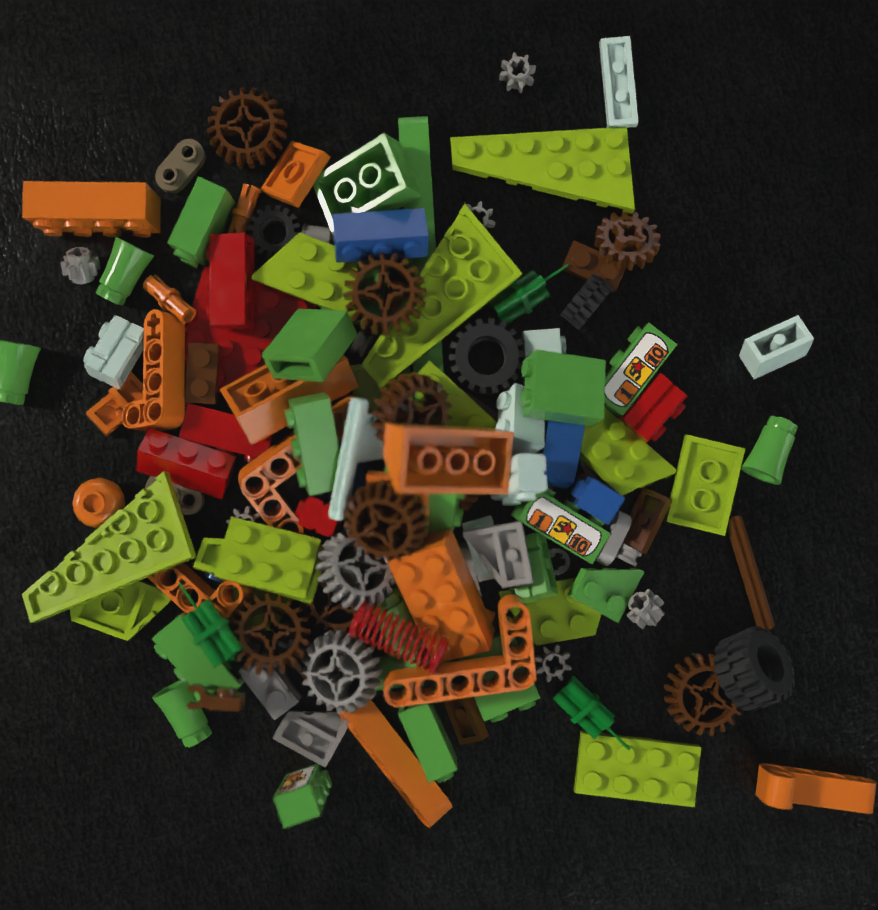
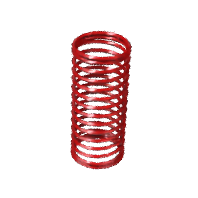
M365 600L360 605L350 626V637L357 638L359 636V641L365 640V643H371L372 647L378 645V650L384 648L385 653L391 651V656L397 654V658L401 659L403 657L404 662L410 659V665L416 663L417 668L423 665V671L429 668V673L432 675L436 673L448 648L449 637L441 636L435 652L426 666L429 654L438 637V632L434 634L427 653L420 662L422 652L432 633L431 629L427 632L421 649L413 660L416 648L425 632V626L422 627L414 647L407 657L408 649L419 628V624L415 625L408 643L400 655L402 645L413 624L411 620L403 633L399 646L393 653L395 644L405 626L406 618H403L394 640L387 649L388 642L400 620V615L395 617L386 641L381 646L382 638L390 626L394 613L391 612L380 637L374 644L375 637L388 611L384 609L377 622L373 636L368 641L369 633L381 612V606L377 607L372 616L375 604H371L369 609H366L370 602ZM371 618L367 632L362 638V632Z

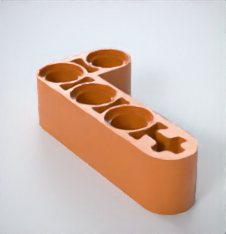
M158 309L151 310L144 320L143 400L128 403L124 407L121 416L122 423L126 428L145 432L149 428L158 431L176 429L182 424L185 415V324H182L173 314Z
M185 563L147 577L186 614L193 612L195 608L178 585L180 582L190 597L192 591L196 590L199 596L198 602L195 603L197 607L205 600L210 599L223 618L226 617L228 621L236 620L233 615L236 609L243 611V601L250 602L253 597V587L230 581L223 582L214 590ZM172 570L175 571L177 576L175 584L170 579ZM233 586H236L239 590L237 601L231 595Z
M761 763L758 769L755 794L766 805L780 809H792L794 803L872 814L877 782L860 776Z

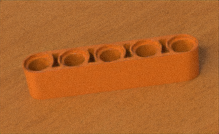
M368 699V704L364 707H358L354 712L346 710L343 713H339L342 721L344 722L345 719L348 721L349 724L347 726L425 826L431 828L452 808L451 802L436 782H428L418 759L371 699Z

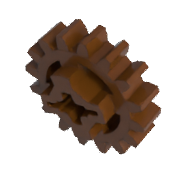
M622 212L621 217L611 213L610 220L603 218L601 226L597 227L594 246L599 248V256H607V264L614 261L617 263V269H620L622 265H627L628 270L632 271L634 264H637L642 269L645 262H653L654 256L657 255L660 247L661 234L655 233L656 225H648V217L642 220L638 219L637 212L633 216H628V213Z

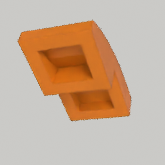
M132 372L129 373L121 389L110 388L108 390L109 394L86 412L89 419L106 437L122 424L121 416L124 407L130 402L143 400V383Z

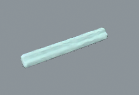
M352 398L349 404L328 514L330 518L335 520L346 519L344 511L351 498L369 402L362 398Z

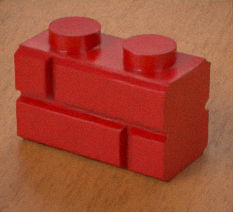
M659 373L637 396L624 415L618 419L644 442H648L650 439L655 442L665 432L666 427L663 424L671 416L675 419L685 409L686 406L682 402L688 396L666 376Z
M318 496L301 499L295 512V516L299 517L298 525L310 530L316 529L317 533L327 537L339 531L343 520L330 518L328 515L329 501Z

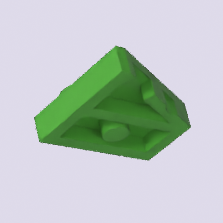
M581 568L568 596L612 621L619 623L644 571L637 568Z

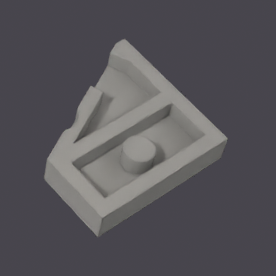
M522 521L463 531L466 541H469L476 550L479 558L491 570L494 578L502 588L533 583L534 580Z
M288 710L273 735V739L326 768L349 723L346 719L343 722L338 712Z

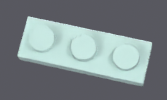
M630 36L600 39L599 47L607 128L637 127L639 122Z

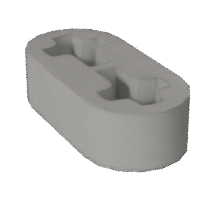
M618 509L609 525L604 524L603 529L611 533L595 559L596 562L604 566L612 563L631 526L632 518L630 515Z

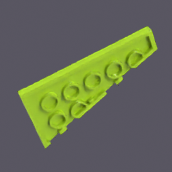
M627 127L451 137L452 170L483 178L490 176L506 180V183L516 186L517 183L531 186L532 190L573 200L580 198L596 202V205L606 208L607 206L621 208L623 212L633 214L635 211Z
M466 204L463 205L453 224L449 227L437 249L419 274V276L424 277L425 281L419 287L426 288L427 295L417 297L426 303L424 308L415 307L420 312L421 317L417 319L410 315L409 319L413 324L410 328L404 322L400 323L402 333L398 334L394 326L390 327L389 336H385L383 332L362 363L363 368L380 388L389 384V380L395 379L522 275V272ZM409 298L404 299L400 307L397 308L394 315L399 313L406 306Z
M163 471L156 477L157 480L153 484L136 494L135 499L123 510L119 509L85 539L84 544L77 550L67 554L62 563L54 570L44 574L22 594L30 623H37L196 558L169 472Z

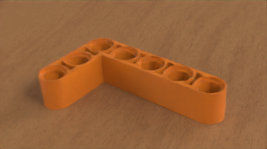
M348 394L331 404L338 442L343 439V420H347L346 410L349 407L350 400L356 398V395ZM293 431L245 465L239 471L238 482L245 497L268 526L282 529L284 524L292 522L295 523V526L290 532L303 535L304 528L298 525L299 518L295 516V511L276 488L295 474L296 469L301 468L299 457L294 458L290 440L295 439ZM275 459H285V464L281 468H271V463ZM252 476L261 478L258 485L254 487L245 485L246 481ZM269 500L278 501L277 506L273 509L263 508L264 504Z
M509 594L500 599L498 603L502 655L441 663L433 675L428 672L429 668L423 671V666L420 668L410 667L389 671L383 679L385 700L394 707H403L524 690L532 686L536 680L530 613L524 601L515 594ZM511 607L521 608L517 616H506L507 611ZM515 637L524 638L519 646L509 645ZM524 666L527 668L522 675H513L517 667ZM487 671L497 672L495 677L490 680L482 678L483 674ZM457 675L466 676L465 681L460 684L451 682ZM427 679H432L436 682L430 688L420 686ZM394 684L405 686L401 692H392L390 690V687Z

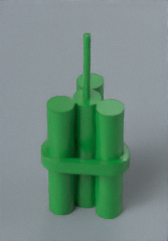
M566 264L545 279L541 275L538 276L532 270L509 285L487 304L493 310L499 322L503 321L508 325L523 314H530L532 308L549 298L550 293L545 288V285H547L546 281L569 265Z
M181 582L178 583L195 608L193 612H189L181 618L194 637L193 643L195 646L201 647L214 668L226 661L230 662L233 660L237 652L243 647L229 628L230 622L228 619L220 615L210 599L205 600L197 607Z
M573 675L552 699L571 716L570 721L573 724L578 723L593 739H596L603 730L607 729L624 747L630 750L631 748L609 728L615 721L613 719L615 715L599 701L600 696L596 692L592 694Z

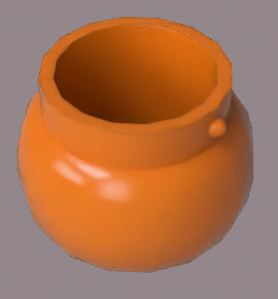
M104 478L89 479L81 484L74 493L72 501L73 510L78 520L83 524L99 528L119 509L123 510L125 508L124 493L112 480Z

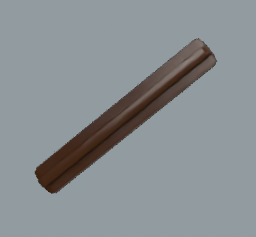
M741 515L729 517L727 530L756 625L762 627V629H772L775 623Z

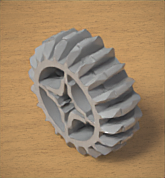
M346 528L341 533L337 532L332 535L331 540L323 544L325 550L318 554V558L323 562L317 564L316 569L324 574L318 577V581H326L328 585L323 589V593L330 591L334 593L331 602H337L342 599V608H348L352 604L353 610H358L360 605L367 600L370 604L366 609H369L370 605L374 604V601L380 604L384 601V596L392 593L393 590L390 586L395 585L396 580L384 556L376 561L375 554L373 553L364 556L365 549L362 546L354 548L356 539L347 538L350 529ZM345 547H350L348 558L343 562H338L341 550ZM376 575L372 589L365 591L368 577Z
M340 629L336 633L328 631L324 636L320 635L315 638L314 644H310L306 649L308 654L301 660L306 666L301 668L300 673L307 675L302 685H310L311 687L308 696L315 694L318 697L316 705H321L325 702L327 711H331L336 707L338 714L346 710L354 712L358 707H364L368 704V699H372L376 695L375 689L381 684L377 677L383 671L375 667L380 662V657H372L371 655L375 647L370 646L366 648L364 645L365 640L357 641L356 638L350 637L349 633L346 635L344 629ZM333 649L331 661L326 665L323 664L327 650ZM360 678L357 691L349 692V686L352 685V681Z

